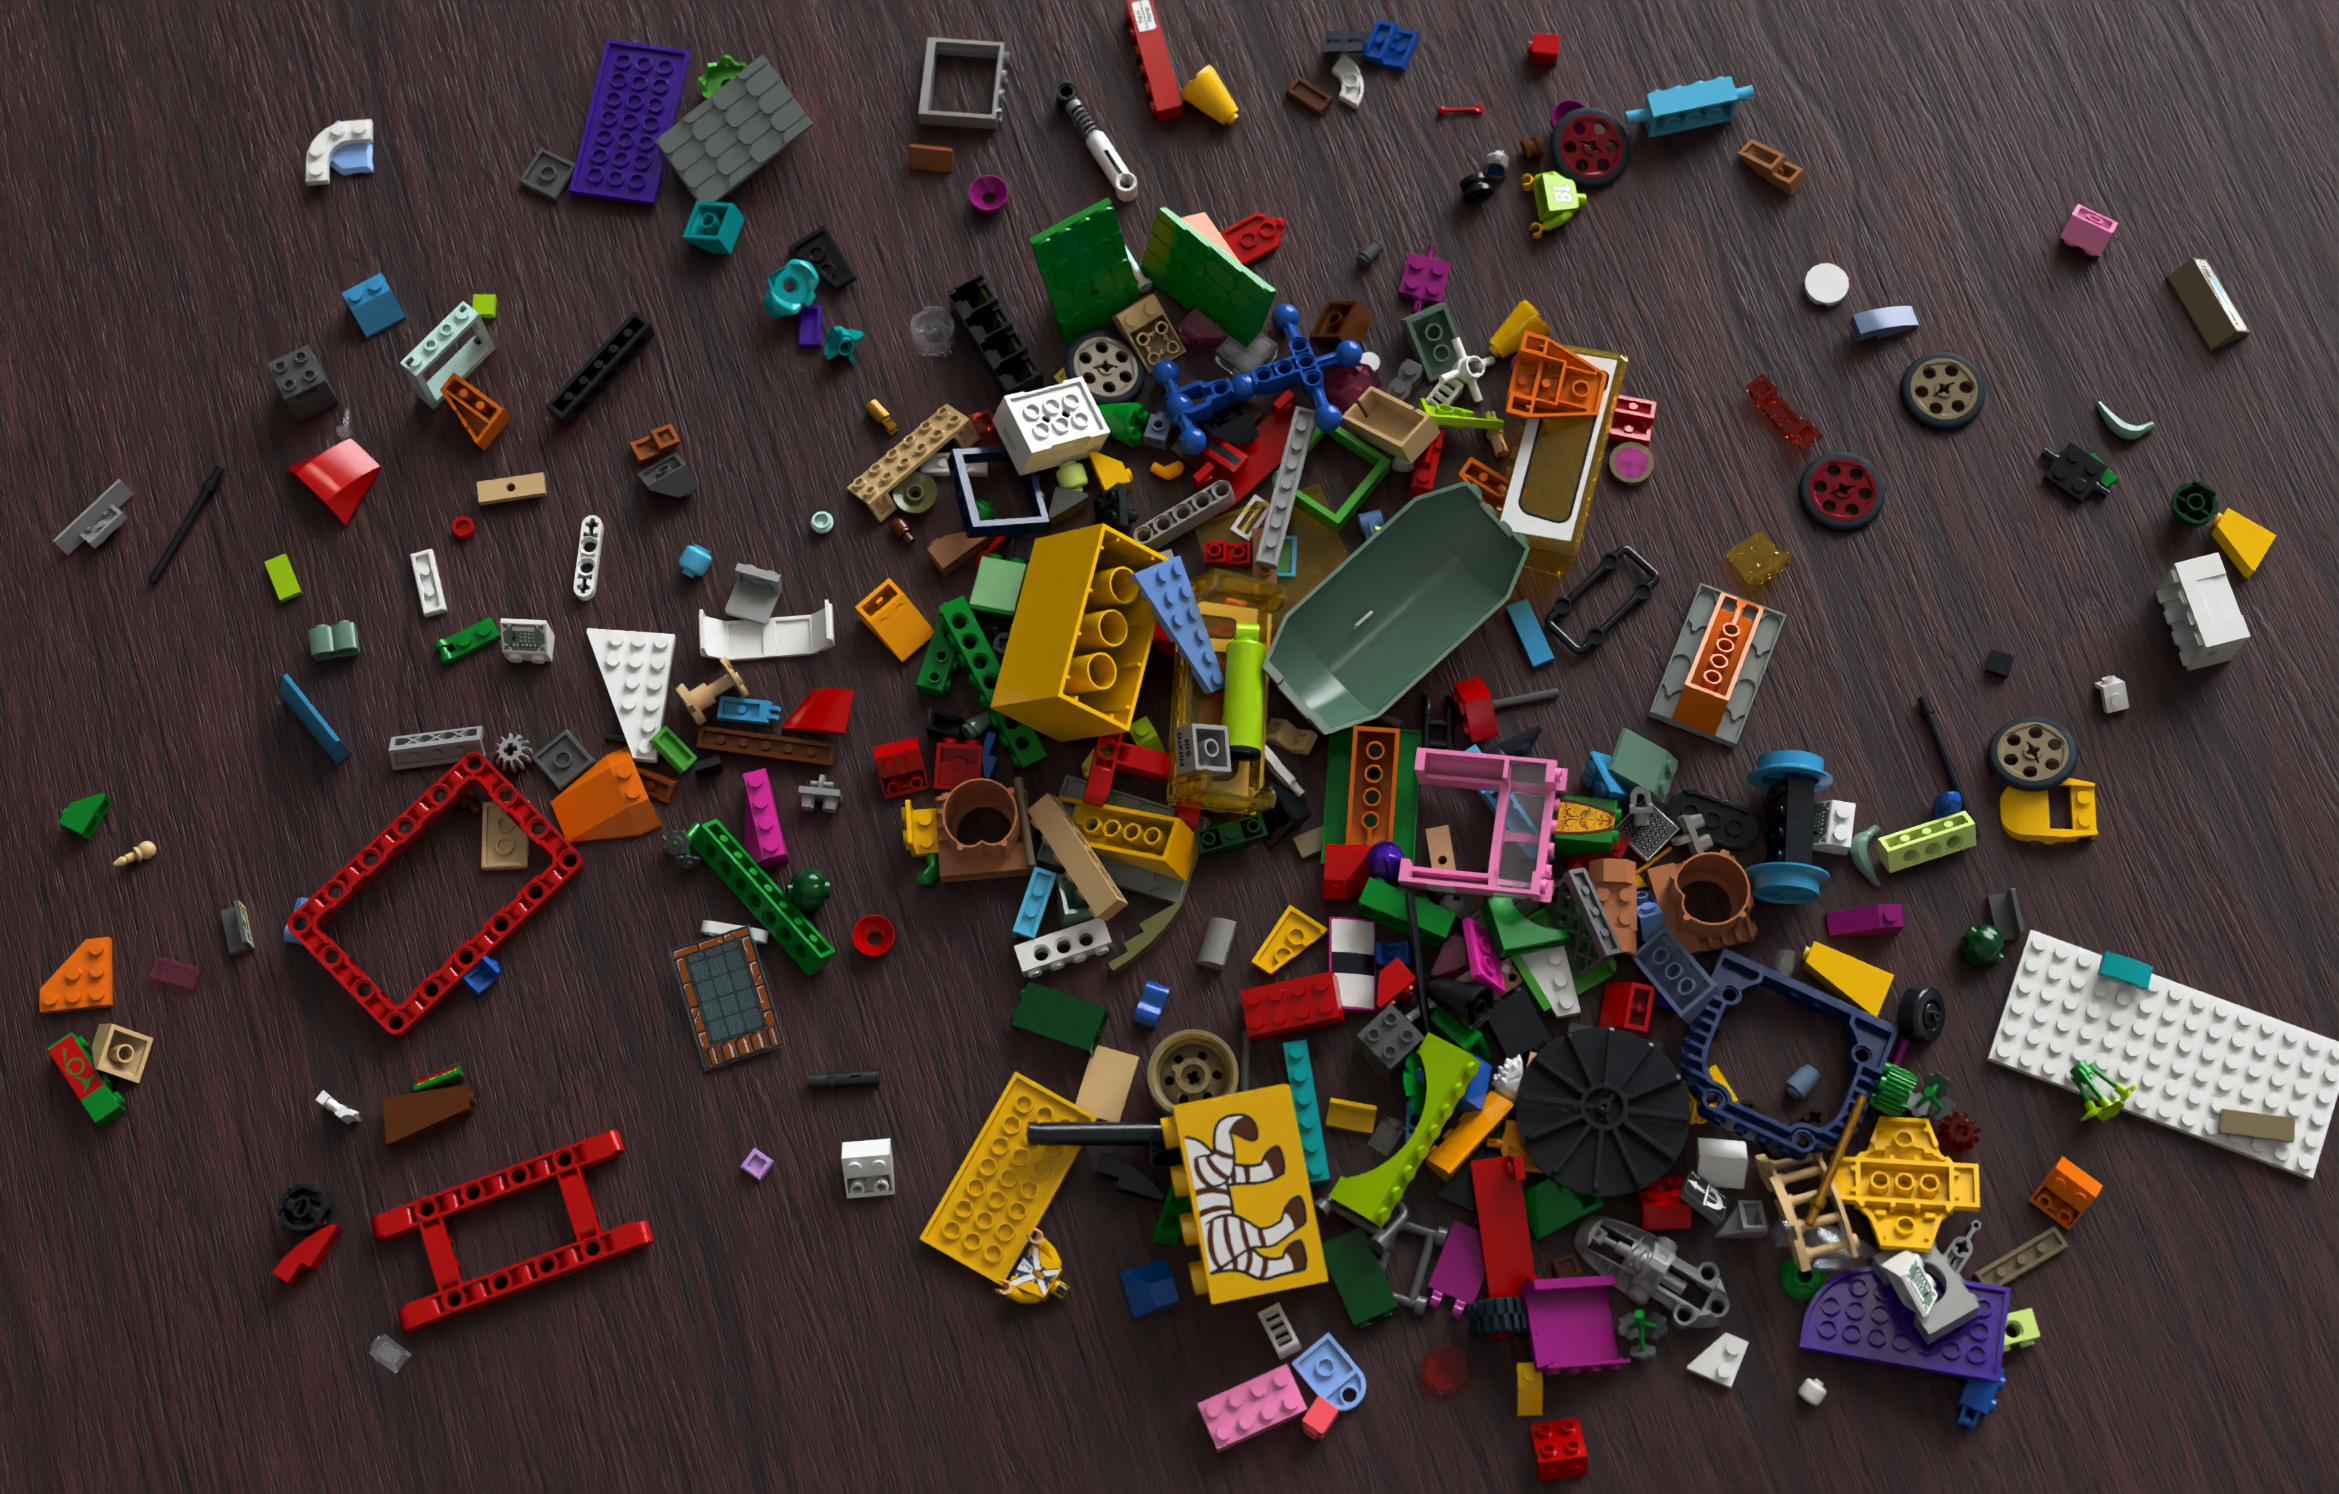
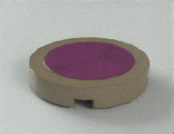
M1637 442L1621 443L1614 448L1609 460V470L1615 480L1630 486L1645 482L1650 477L1654 466L1652 453L1646 446Z

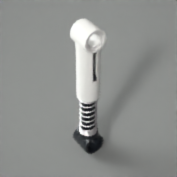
M1071 81L1060 82L1056 87L1058 106L1063 110H1067L1072 120L1078 126V129L1081 130L1087 147L1115 188L1117 197L1122 201L1133 200L1137 195L1136 177L1129 172L1104 132L1097 130V126H1094V121H1091V117H1088L1089 113L1085 112V108H1082L1083 104L1078 96L1076 85ZM1070 94L1071 96L1064 97L1063 95ZM1124 185L1131 186L1130 188H1122Z

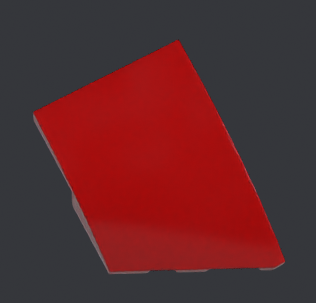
M839 688L812 690L783 724L782 731L799 734L809 732L824 735L825 732L845 736L855 696L854 690Z

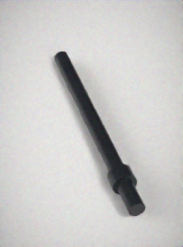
M216 466L210 478L204 481L201 486L202 491L148 578L151 582L157 583L209 495L215 492L218 487L216 484L225 471L222 467Z

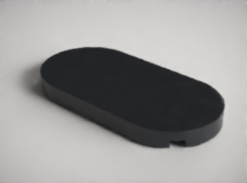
M1684 790L1674 795L1667 806L1666 816L1679 828V834H1683L1677 817L1681 815L1702 814L1705 826L1696 829L1698 837L1709 834L1714 846L1728 851H1742L1748 848L1758 834L1757 820L1749 809L1700 791Z

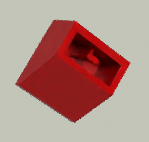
M918 737L873 747L885 799L930 789Z
M1398 957L1379 972L1375 1016H1378L1389 1004L1392 1003L1395 1006L1401 1000L1404 1003L1414 995L1413 990L1415 989L1416 977Z
M1635 982L1606 983L1598 1028H1609V1026H1612L1614 1029L1623 1030L1645 1038L1648 1032L1656 987Z
M1670 1176L1668 1178H1660L1650 1186L1637 1192L1642 1230L1691 1228L1692 1206L1679 1196L1684 1177Z

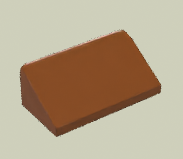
M919 144L909 145V166L911 169L952 172L954 164L952 148Z
M642 764L635 765L647 795L669 804L680 779Z

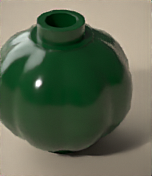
M801 869L794 874L790 884H786V897L791 898L793 904L799 910L813 912L823 906L825 899H829V880H825L823 874L817 869Z
M1981 924L1978 928L1972 925L1961 937V940L1965 942L1961 946L1963 957L1973 966L1983 967L1991 963L1995 966L2004 957L2001 953L2004 946L2003 937L1991 925Z

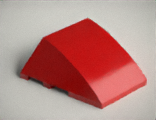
M350 438L287 468V470L321 500L347 527L350 523V517L355 509H358L360 506V500L365 492L370 489L381 470V466Z

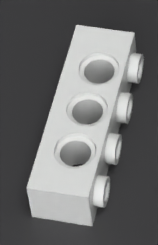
M1100 918L1014 946L1024 978L1027 976L1029 978L1042 975V971L1048 969L1052 971L1059 970L1065 966L1064 964L1072 961L1080 963L1085 961L1087 956L1096 954V956L1104 955L1109 952V949L1113 948L1105 921ZM1085 937L1093 940L1088 946L1080 944V941ZM1061 945H1068L1070 950L1067 953H1060L1058 948ZM1040 952H1045L1048 954V957L1044 961H1039L1036 959V955Z

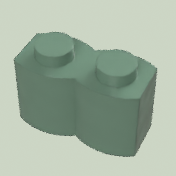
M343 620L333 626L319 624L313 629L308 630L311 656L315 661L352 656L360 653L358 631L354 622Z

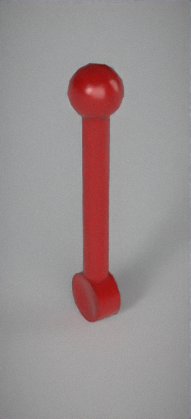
M1481 105L1471 108H1445L1443 106L1438 108L1440 115L1452 112H1475L1476 114H1481L1483 111Z

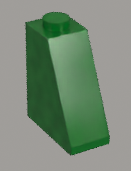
M1440 1007L1433 1010L1430 1015L1431 1025L1443 1040L1471 1055L1478 1056L1487 1063L1493 1059L1482 1033L1478 1030L1465 1029Z

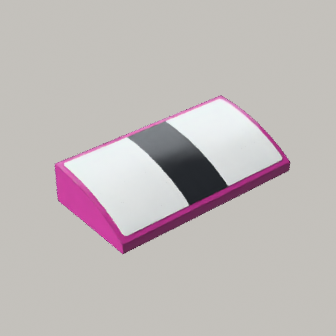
M1329 917V971H1332L1338 977L1344 1013H1376V960L1374 956L1376 950V921Z

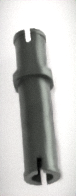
M879 1069L847 1072L829 1070V1073H808L809 1089L819 1087L835 1089V1086L880 1084Z

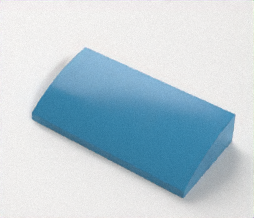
M286 673L282 677L280 685L283 699L334 763L338 765L350 756L351 753Z

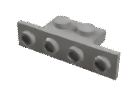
M118 479L53 541L66 555H70L84 540L95 549L127 519V516L118 508L133 495V492Z

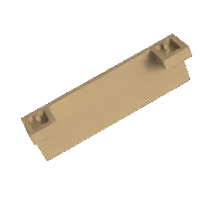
M945 404L929 419L922 422L910 435H907L897 446L889 450L878 462L871 465L865 473L856 478L847 488L849 492L866 503L874 517L879 522H882L897 509L888 492L952 438H954L958 447L963 449L969 448L981 437L968 417L950 405Z

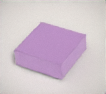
M754 1148L740 1167L761 1182L775 1162Z

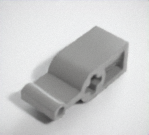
M1977 1220L1967 1226V1232L1964 1236H1959L1951 1241L1942 1253L1949 1259L1955 1274H1959L1972 1254L1973 1244L1970 1239L1981 1228V1223ZM1959 1244L1963 1246L1962 1253L1957 1252Z

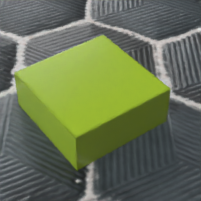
M473 294L472 308L479 313L480 317L495 318L496 295Z

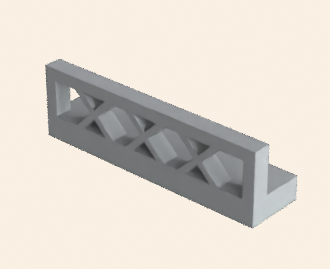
M483 726L391 737L388 752L393 770L456 763L470 752H478L485 757L482 743Z

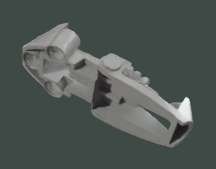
M1591 1215L1579 1226L1574 1240V1247L1584 1261L1599 1276L1616 1275L1617 1285L1613 1287L1627 1295L1629 1299L1637 1304L1646 1305L1650 1297L1662 1303L1667 1310L1672 1312L1671 1322L1676 1328L1716 1327L1728 1312L1730 1303L1723 1283L1718 1278L1719 1270L1715 1264L1705 1262L1697 1269L1675 1256L1678 1246L1673 1240L1665 1236L1657 1237L1623 1221ZM1604 1229L1631 1244L1632 1247L1621 1241L1617 1243L1608 1238V1233ZM1591 1242L1600 1246L1602 1243L1613 1247L1614 1251L1624 1256L1625 1259L1620 1265L1589 1249L1588 1246ZM1668 1269L1685 1279H1691L1697 1283L1696 1286L1710 1293L1701 1310L1659 1286V1283L1681 1295L1688 1284L1668 1272ZM1701 1270H1709L1713 1275L1712 1280H1704L1701 1276ZM1718 1303L1722 1307V1313H1713L1710 1305ZM1685 1311L1689 1315V1321H1680L1677 1317V1312Z

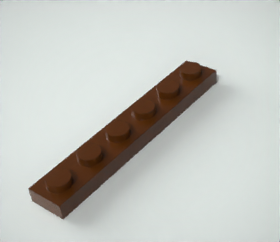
M701 725L696 745L697 750L828 768H833L837 747L834 743Z

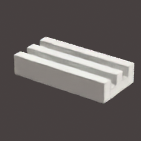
M1254 494L1230 528V532L1249 542L1252 539V529H1259L1266 519L1270 503ZM1255 502L1259 503L1241 531L1237 529ZM1264 506L1266 509L1263 512V514L1260 516V518L1253 526L1251 531L1248 533V535L1245 534L1246 530L1249 528L1253 520L1256 518V516Z

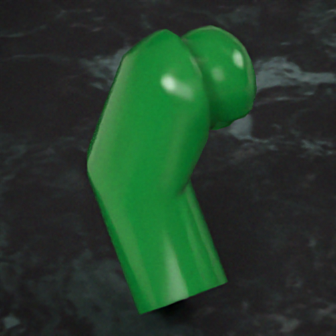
M937 854L926 856L928 867L922 874L917 876V882L920 886H929L939 877L940 871Z

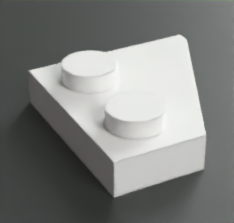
M1725 1333L1687 1366L1686 1370L1731 1388L1749 1342Z

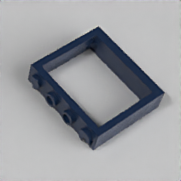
M1005 446L952 449L947 459L967 539L1044 533L1050 523L1049 511H1046L1045 495L1044 492H1041L1039 485L1040 477L1038 472L1023 475L1034 517L980 521L965 464L1012 461Z

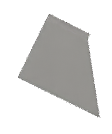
M1737 1200L1736 1207L1714 1238H1763L1768 1232L1762 1201Z

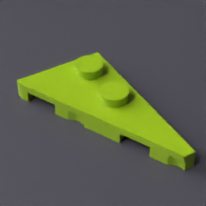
M1420 398V410L1430 414L1437 427L1447 425L1456 429L1471 427L1503 430L1504 421L1492 416H1487V419L1473 417V411L1452 407L1443 403L1435 407L1427 405V399Z

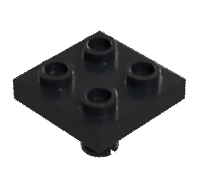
M1118 482L1094 498L1095 525L1104 523L1120 532L1128 526V522H1136L1138 511L1127 508L1126 484Z

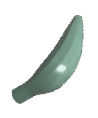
M2099 401L2097 403L2098 410L2107 427L2120 438L2133 440L2155 429V424L2152 421L2139 426L2126 423L2118 418L2102 402Z
M1873 825L1868 830L1860 832L1853 837L1850 854L1858 870L1873 885L1879 887L1881 884L1867 853L1869 841L1880 832V828L1877 825Z

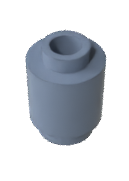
M1806 1064L1804 1067H1800L1785 1083L1787 1087L1786 1092L1793 1099L1799 1098L1803 1100L1819 1083L1818 1080L1821 1076L1812 1066Z

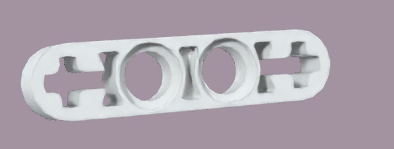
M595 515L587 516L583 520L573 587L576 596L583 601L593 598L597 585L604 526L600 518ZM595 522L598 527H594L593 537L588 526H592V523ZM592 542L596 544L594 551H584L587 543ZM590 563L593 565L591 572L583 573L581 571L584 564ZM583 579H586V584L590 590H586L585 593L582 594L580 589L584 588Z

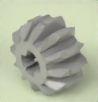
M509 733L506 740L500 736L502 743L494 744L497 751L492 752V756L496 758V765L502 766L505 772L511 768V771L516 773L517 767L525 770L523 763H531L529 755L533 754L532 749L529 748V741L523 740L522 735L519 734L514 738L513 734Z

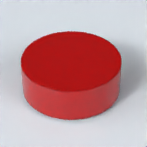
M458 517L452 523V532L460 540H467L475 533V525L469 517Z

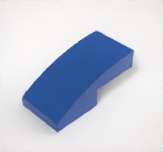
M989 731L983 746L982 764L985 778L993 780L999 765L997 757L993 756L998 739L997 734Z

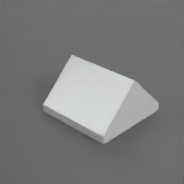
M1698 1137L1696 1173L1714 1187L1743 1190L1748 1164L1746 1141Z

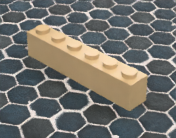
M1047 793L1027 810L1032 817L1030 822L1036 829L1041 831L1043 842L1053 849V857L1060 865L1064 866L1066 877L1072 883H1075L1078 888L1076 890L1077 894L1084 901H1087L1090 906L1088 910L1094 918L1108 921L1128 904L1058 797Z

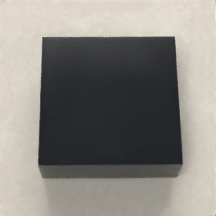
M1992 649L1984 672L2007 679L2014 656Z

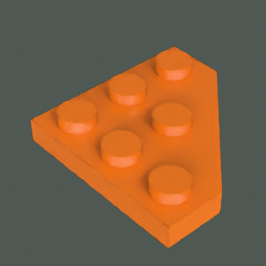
M110 937L86 939L40 988V1013L49 1014L113 1006L112 939Z

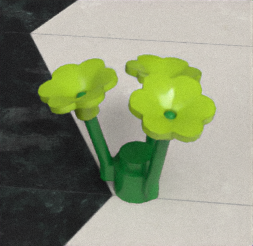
M2085 1060L2076 1064L2069 1071L2073 1076L2072 1081L2078 1087L2085 1101L2084 1106L2087 1109V1113L2081 1118V1121L2095 1115L2101 1121H2106L2110 1117L2116 1116L2120 1109L2124 1107L2125 1100L2138 1086L2136 1083L2128 1088H2125L2120 1083L2118 1085L2098 1070L2093 1063L2088 1065ZM2093 1073L2115 1089L2114 1091L2120 1095V1099L2110 1102L2107 1097H2104L2092 1082L2095 1078ZM2087 1084L2100 1100L2099 1104L2102 1107H2096L2093 1100L2090 1101L2083 1085Z

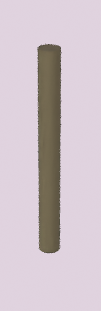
M1015 777L1013 780L1026 865L1028 868L1036 866L1023 778Z

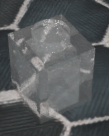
M385 1333L373 1341L371 1344L372 1349L369 1352L370 1355L395 1373L400 1370L412 1355Z

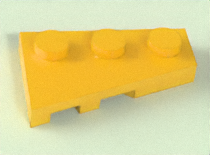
M1289 905L1252 959L1251 964L1272 976L1328 933L1329 929Z

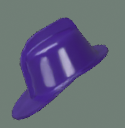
M1381 841L1374 844L1367 854L1369 877L1374 879L1375 877L1382 878L1391 886L1398 884L1401 858H1404L1400 846L1391 841Z

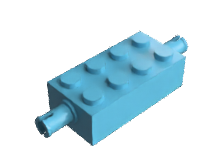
M1730 76L1725 78L1717 77L1706 82L1697 81L1687 86L1678 85L1663 91L1654 90L1646 95L1645 104L1642 109L1625 111L1624 119L1627 126L1644 122L1649 138L1733 120L1737 102L1754 99V89L1752 85L1735 89L1732 77Z

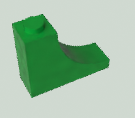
M1496 893L1494 897L1488 896L1480 907L1497 959L1560 947L1569 938L1566 929H1548L1529 921L1514 906L1509 894L1500 896L1499 893Z

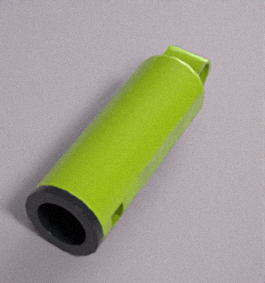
M1236 622L1234 641L1229 642L1226 646L1221 726H1228L1231 761L1250 762L1261 758L1265 675L1262 665L1265 661L1266 646L1258 642L1259 624Z

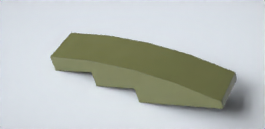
M1180 901L1139 924L1141 934L1123 943L1126 953L1108 963V968L1113 977L1134 964L1170 929L1182 912Z

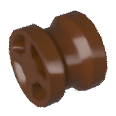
M1538 135L1533 136L1531 140L1523 139L1520 141L1521 151L1526 161L1531 160L1534 156H1544L1543 144Z

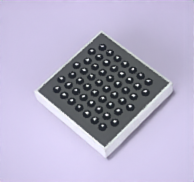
M1645 798L1639 804L1645 803ZM1654 805V813H1649V825L1635 826L1634 813H1629L1616 826L1619 834L1631 839L1628 846L1646 862L1679 831V828Z

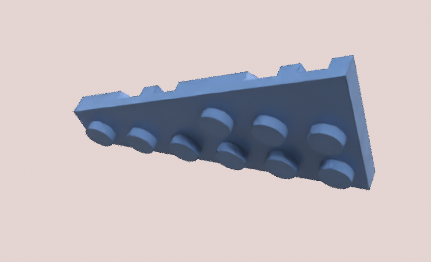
M1180 555L1128 575L1131 582H1136L1140 588L1139 594L1143 600L1147 599L1152 606V614L1171 642L1174 641L1180 649L1178 652L1180 657L1188 661L1191 666V673L1203 692L1208 694L1223 688L1224 677Z

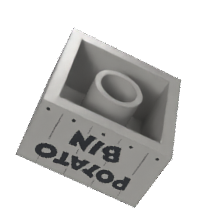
M1191 723L1174 729L1178 775L1216 777L1231 772L1228 726Z

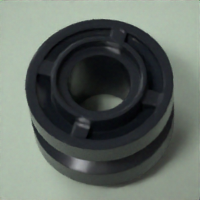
M1486 173L1469 175L1459 183L1460 189L1463 192L1464 202L1468 204L1483 202L1494 193L1490 185L1489 175Z

